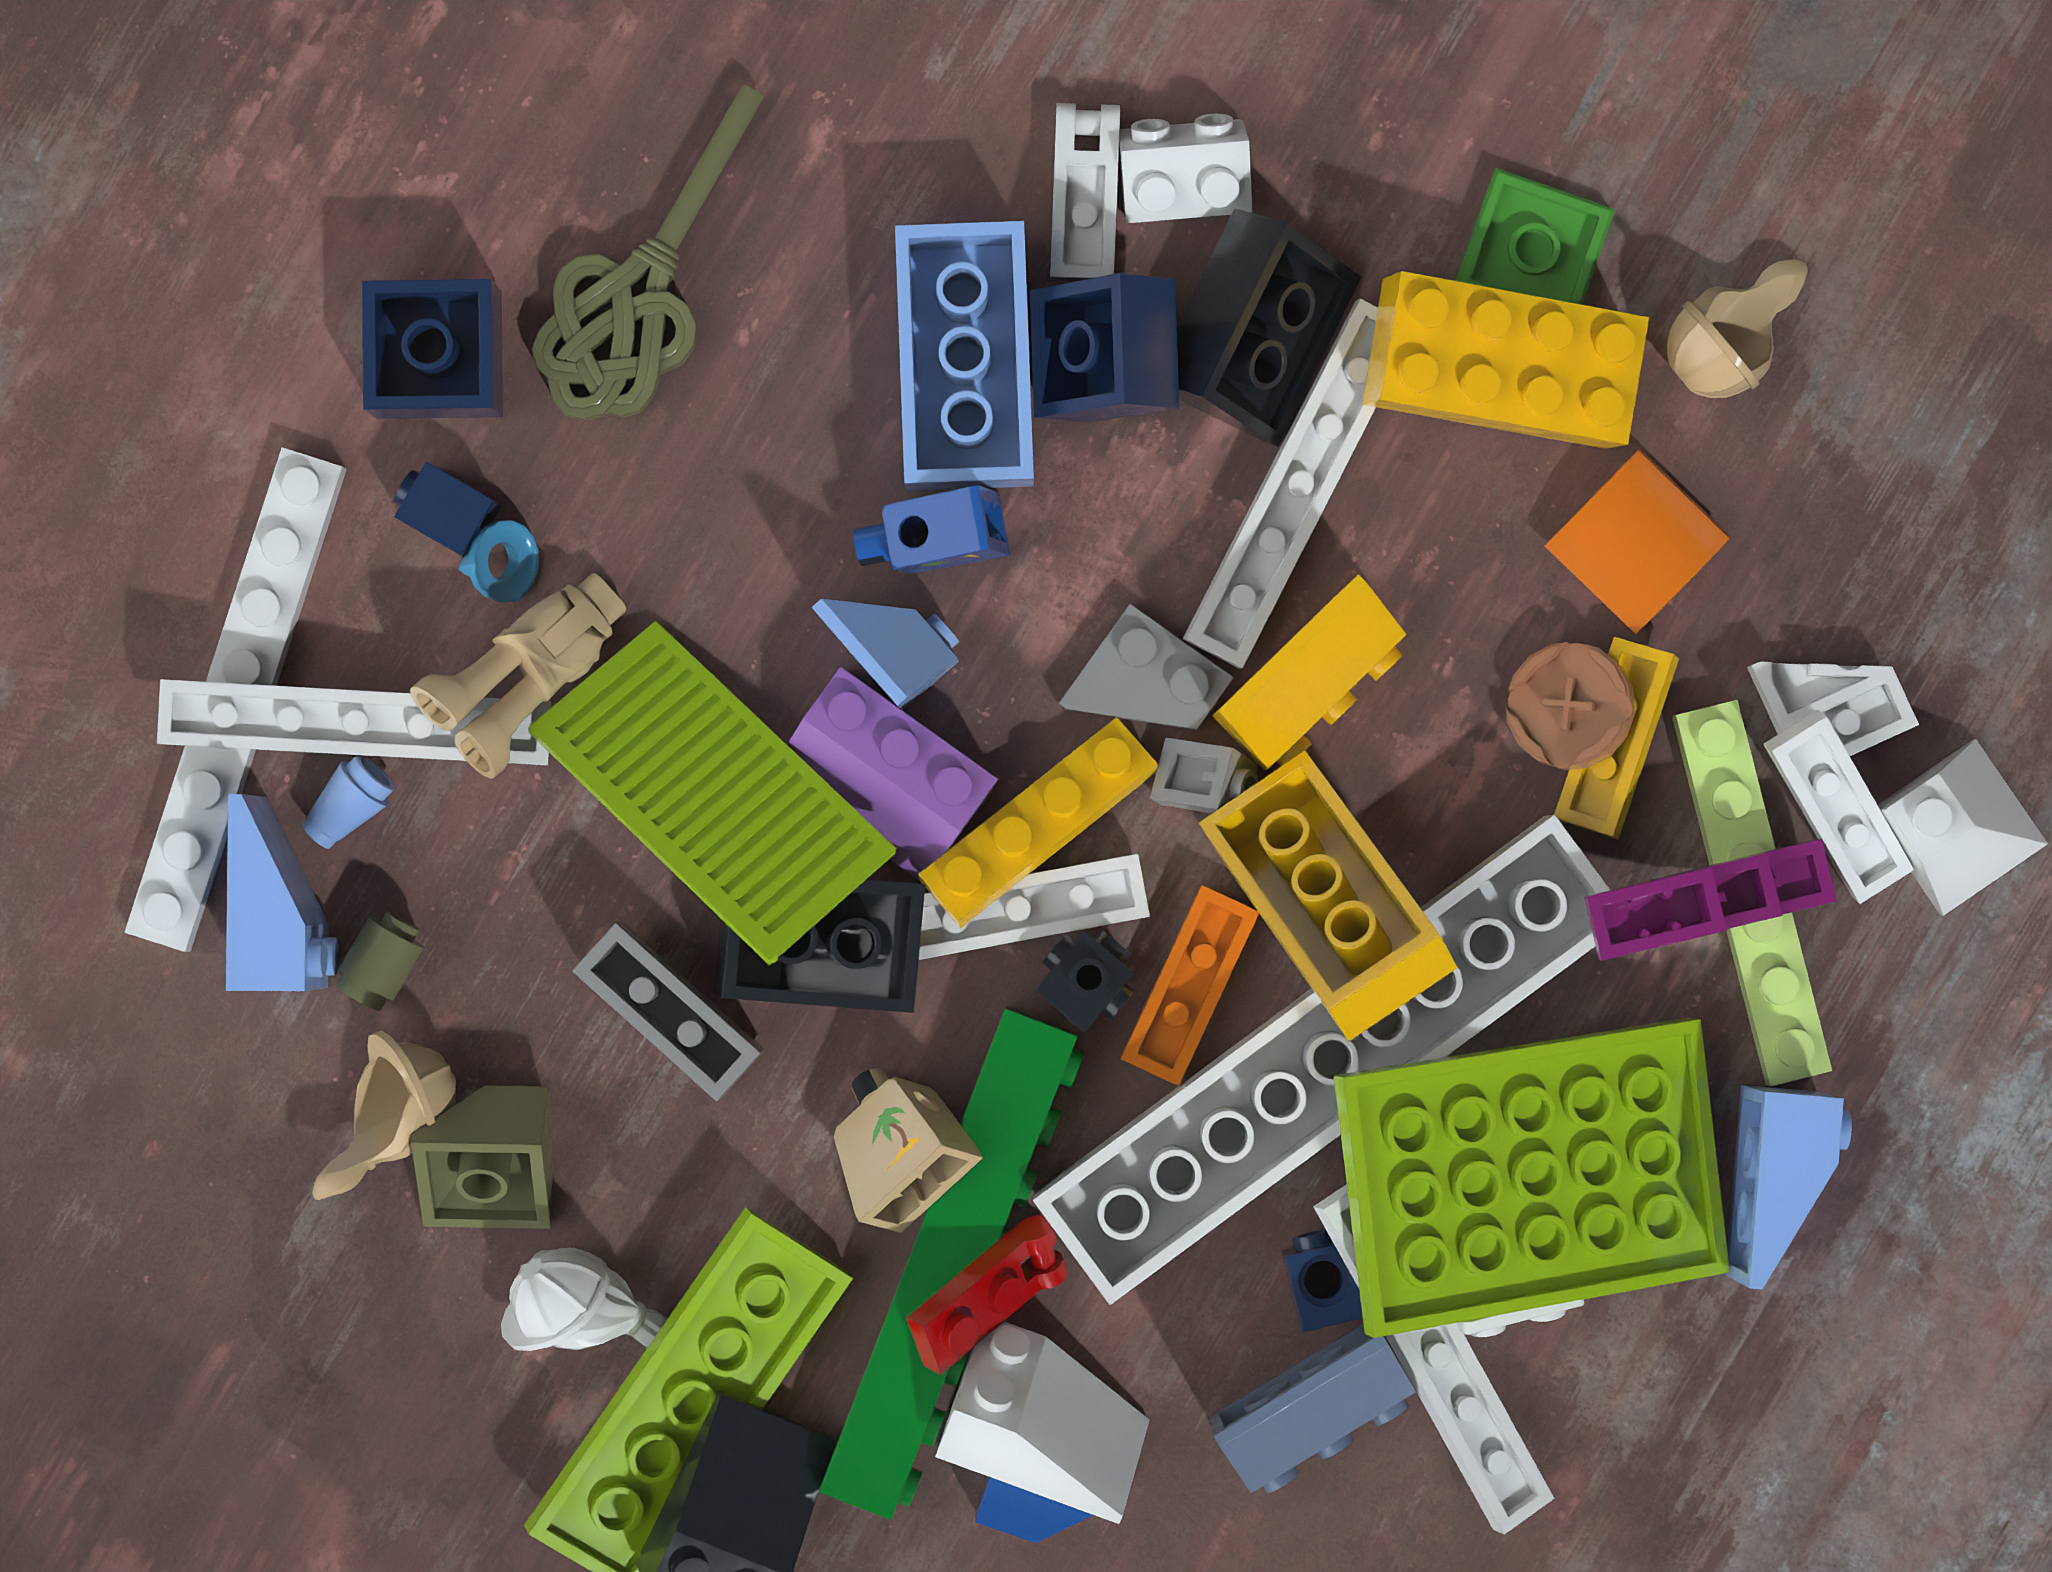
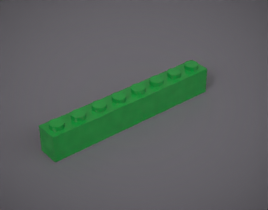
M1005 1007L960 1123L980 1150L983 1158L926 1211L819 1490L820 1493L889 1520L892 1519L897 1504L910 1507L923 1472L912 1467L920 1444L933 1447L946 1411L935 1407L944 1383L956 1387L969 1352L942 1375L926 1368L921 1360L907 1317L1010 1231V1229L1004 1226L1013 1203L1025 1207L1038 1171L1027 1167L1035 1145L1037 1143L1048 1148L1061 1111L1050 1108L1059 1084L1071 1088L1084 1055L1083 1051L1073 1048L1077 1034Z

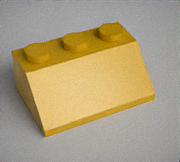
M1358 574L1212 717L1264 771L1269 769L1275 762L1283 766L1312 744L1304 734L1321 717L1331 726L1357 701V698L1349 690L1368 673L1377 681L1403 656L1395 645L1407 634L1368 583Z

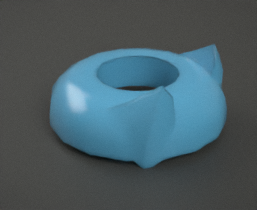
M513 520L494 521L479 530L458 569L464 575L470 577L473 586L482 596L500 603L515 602L523 599V596L535 582L539 568V550L534 536L524 525ZM501 543L506 548L508 564L504 573L500 577L495 578L488 568V556L491 549L496 544Z

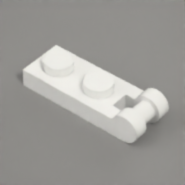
M1057 103L1050 281H1081L1114 274L1120 105L1101 104V111L1076 110V103ZM1075 135L1100 136L1099 151L1074 150Z

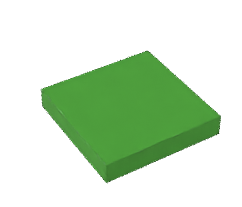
M1495 168L1455 281L1582 305L1616 209Z

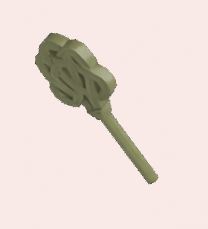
M744 84L741 86L655 238H648L645 241L646 243L640 244L638 248L631 252L632 255L622 265L600 254L577 256L560 269L553 286L555 314L539 329L532 347V353L536 367L548 378L553 402L568 418L588 421L606 416L607 414L621 418L641 414L655 397L660 375L682 366L696 349L698 326L688 305L669 292L672 279L674 280L676 276V261L679 260V254L676 250L764 99L762 94ZM649 274L646 292L634 297L633 287ZM587 279H600L576 297L581 283ZM612 302L613 308L596 317L584 328L582 327L584 322ZM668 316L673 320L676 332L671 343L664 347ZM643 320L640 356L634 357L636 323ZM613 336L610 360L597 361L593 352ZM564 340L565 345L560 349L559 353L556 356L555 353L557 351V348L559 344ZM635 381L630 391L624 394L628 387V382ZM571 385L586 386L591 396L584 398L575 397Z

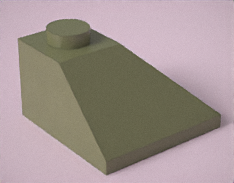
M485 1085L436 1117L435 1124L431 1126L425 1124L413 1132L411 1146L423 1227L551 1229L554 1126L549 1087Z

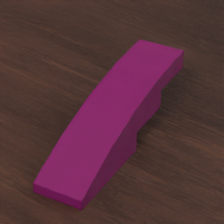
M1815 839L1584 897L1599 961L1727 931L1730 928L1783 916L1782 914L1837 901L1822 839Z

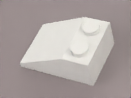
M1002 1322L971 1350L935 1457L1119 1524L1123 1517L1149 1419L1047 1337L1013 1324Z

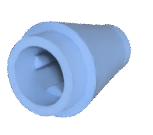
M356 755L350 762L341 761L310 810L309 815L301 823L302 827L315 842L324 848L330 849L337 841H340L389 805L387 797L394 791L395 785L376 763L363 755Z

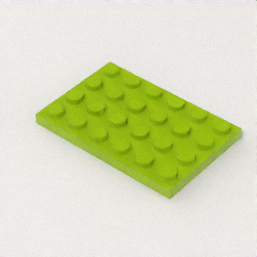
M1682 1018L1334 1075L1364 1332L1368 1336L1373 1338L1730 1272L1701 1019Z

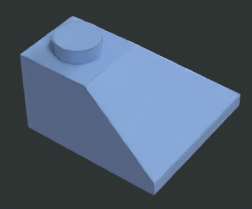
M820 599L812 606L822 621L902 711L959 662L957 656L951 651L959 643V640L935 613L925 621L916 609Z

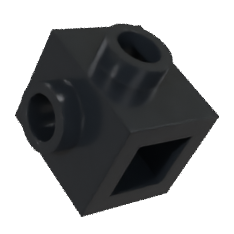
M1104 930L1095 939L1085 931L1082 932L1077 940H1074L1066 933L1042 961L1051 971L1036 987L1035 991L1085 1033L1101 1013L1111 1020L1135 992L1127 984L1134 972L1124 965L1132 954ZM1094 965L1099 969L1100 980L1094 987L1084 988L1077 983L1076 975L1082 966Z

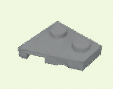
M1129 604L1061 699L1059 705L1070 711L1106 715L1196 731L1233 677Z

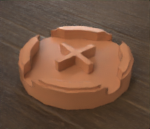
M1555 643L1533 653L1514 673L1508 689L1510 695L1508 698V708L1506 707L1507 724L1517 744L1540 763L1562 770L1589 768L1610 757L1627 738L1635 715L1634 690L1623 667L1600 648L1587 644Z

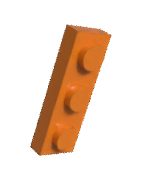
M1200 885L1120 1059L1177 1086L1180 1085L1259 915L1257 910Z

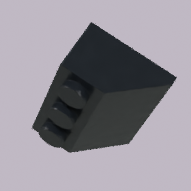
M1234 208L1177 325L1179 399L1251 436L1279 447L1361 276L1288 223Z

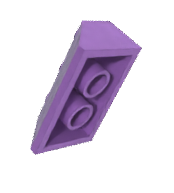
M842 667L837 670L802 719L787 744L896 847V853L890 860L919 881L918 874L952 847L998 782V779Z

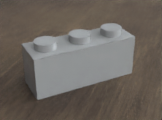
M624 922L615 923L572 971L715 1101L721 1099L765 1051L760 1044Z

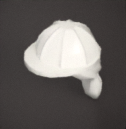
M576 1248L541 1250L527 1263L521 1265L520 1271L510 1288V1304L505 1310L501 1331L502 1337L512 1348L522 1351H533L550 1346L581 1350L603 1344L623 1334L632 1336L648 1348L667 1318L656 1310L646 1308L642 1302L636 1301L627 1283L616 1272L607 1268L606 1263L601 1258Z

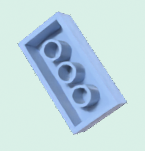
M1024 221L895 226L904 483L906 490H950L975 485L985 488L1034 486Z

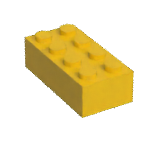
M1400 271L1383 278L1362 405L1603 449L1628 445L1649 317Z
M1303 751L1199 822V825L1224 864L1348 1041L1458 968L1438 931L1306 751Z

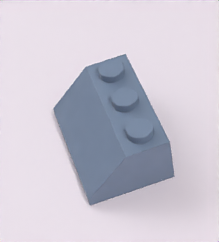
M1361 1323L1207 1419L1215 1440L1249 1492L1252 1493L1263 1486L1266 1493H1271L1299 1475L1296 1465L1318 1453L1323 1460L1349 1446L1354 1441L1350 1432L1371 1419L1376 1426H1379L1403 1413L1409 1407L1405 1399L1416 1391L1384 1336L1373 1338L1366 1335L1364 1324Z

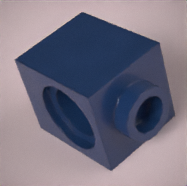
M428 462L424 464L420 473L411 470L407 474L394 498V503L400 506L394 516L396 519L462 557L468 552L470 544L479 530L493 522L501 508L492 499Z
M1327 1230L1312 1231L1293 1237L1295 1247L1282 1250L1281 1252L1298 1323L1302 1331L1307 1332L1362 1319L1359 1288ZM1318 1261L1332 1262L1339 1271V1279L1336 1286L1324 1294H1316L1309 1291L1304 1283L1306 1271L1312 1264Z

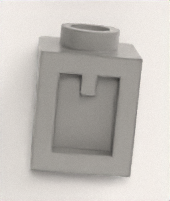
M1165 738L1150 799L1163 806L1213 813L1258 783V766L1255 762L1231 747Z

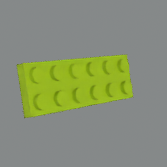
M745 1207L524 1524L528 1534L592 1572H639L636 1561L719 1390L763 1408L852 1281L851 1275L834 1262Z

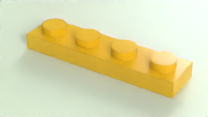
M1116 717L918 874L920 882L925 884V888L961 929L1154 775L1158 768L1157 762Z

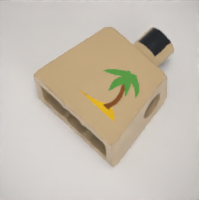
M874 1068L862 1072L853 1080L851 1088L860 1106L836 1127L834 1140L858 1221L901 1233L974 1167L983 1156L934 1090L898 1077L889 1079L885 1070Z

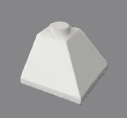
M1976 739L1971 740L1878 804L1884 818L1914 868L1911 872L1941 916L1953 910L2048 844Z

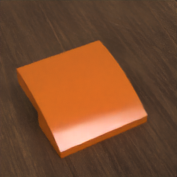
M1639 448L1547 541L1545 547L1626 626L1637 634L1702 569L1731 536Z

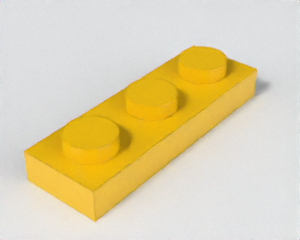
M1614 637L1608 656L1623 667L1634 690L1635 715L1628 736L1610 757L1589 768L1569 770L1554 815L1560 822L1618 840L1679 658L1669 652Z

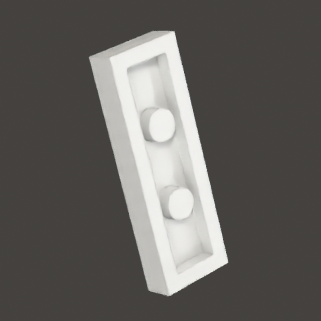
M1816 710L1764 743L1766 750L1817 838L1822 839L1825 852L1848 892L1859 904L1914 870L1825 714L1820 710Z

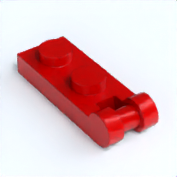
M1031 1216L1018 1223L907 1317L921 1360L926 1368L942 1375L1041 1289L1057 1287L1064 1282L1068 1271L1062 1253L1053 1248L1057 1237L1045 1216Z

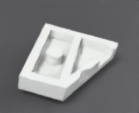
M1757 662L1747 667L1777 734L1782 733L1816 710H1820L1828 717L1849 756H1852L1919 725L1896 673L1891 666H1838L1837 664Z

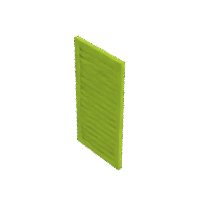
M657 621L652 623L541 717L531 722L528 727V732L768 965L776 962L781 954L896 853V847Z

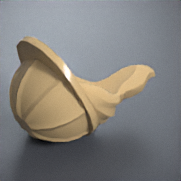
M1796 259L1778 261L1765 269L1754 286L1748 289L1715 286L1706 289L1692 303L1687 301L1682 305L1683 310L1676 318L1669 332L1667 355L1670 367L1691 392L1709 398H1727L1739 394L1748 388L1754 390L1760 385L1758 381L1769 370L1774 351L1772 320L1778 312L1787 308L1797 299L1808 273L1806 263Z
M382 1030L368 1036L369 1063L364 1068L357 1085L354 1107V1139L348 1149L330 1161L317 1176L312 1192L316 1200L342 1194L353 1189L361 1181L367 1170H373L378 1163L408 1157L412 1153L411 1140L413 1132L425 1124L428 1126L435 1124L436 1117L455 1105L456 1079L451 1072L450 1066L440 1053L418 1044L397 1043Z

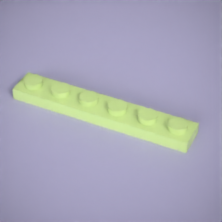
M1738 700L1672 716L1709 865L1776 849ZM1792 912L1782 914L1783 916L1730 928L1726 931L1763 1077L1767 1086H1775L1832 1071Z

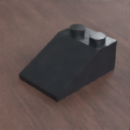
M866 879L781 954L776 962L770 965L720 918L714 993L721 998L914 1013L925 884Z
M719 1390L636 1561L639 1572H793L835 1443L833 1436Z

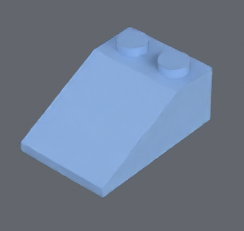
M228 794L226 991H309L328 988V976H336L338 972V940L336 937H329V923L268 798L245 794Z
M1741 1085L1727 1248L1730 1272L1725 1273L1726 1276L1751 1289L1764 1288L1838 1166L1840 1149L1847 1150L1849 1147L1852 1119L1850 1111L1843 1110L1844 1098L1817 1091Z

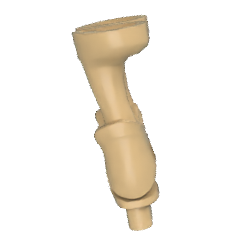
M592 573L576 588L568 584L560 592L558 591L529 608L508 629H504L499 635L494 637L492 642L495 646L468 668L456 675L429 674L421 678L411 687V696L417 707L433 724L443 730H452L471 713L474 707L498 683L519 665L524 678L500 700L474 718L455 735V744L464 759L483 776L490 779L495 778L505 769L510 761L511 737L519 725L543 701L548 702L566 682L572 683L587 674L593 664L599 660L600 649L604 640L613 634L610 625L626 612V606L600 576Z

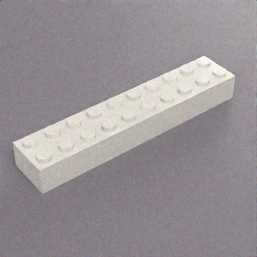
M1555 815L1543 816L1420 907L1440 934L1458 967L1457 969L1350 1041L1344 1036L1312 988L1033 1193V1202L1109 1305L1113 1304L1341 1135L1334 1075L1446 1057L1594 948L1596 945L1584 897L1609 891V887Z

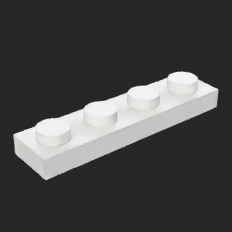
M1134 854L1028 874L961 929L931 893L924 894L919 960L1150 917L1139 856Z

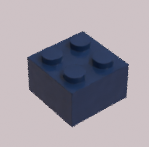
M1117 273L1030 290L1034 418L1096 422L1179 409L1175 279Z
M492 279L362 281L364 411L376 419L503 417L502 291Z

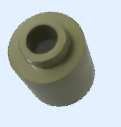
M386 911L381 920L368 916L338 968L342 976L336 984V988L359 1003L381 1011L387 999L395 1000L425 948L415 940L420 930L408 921Z

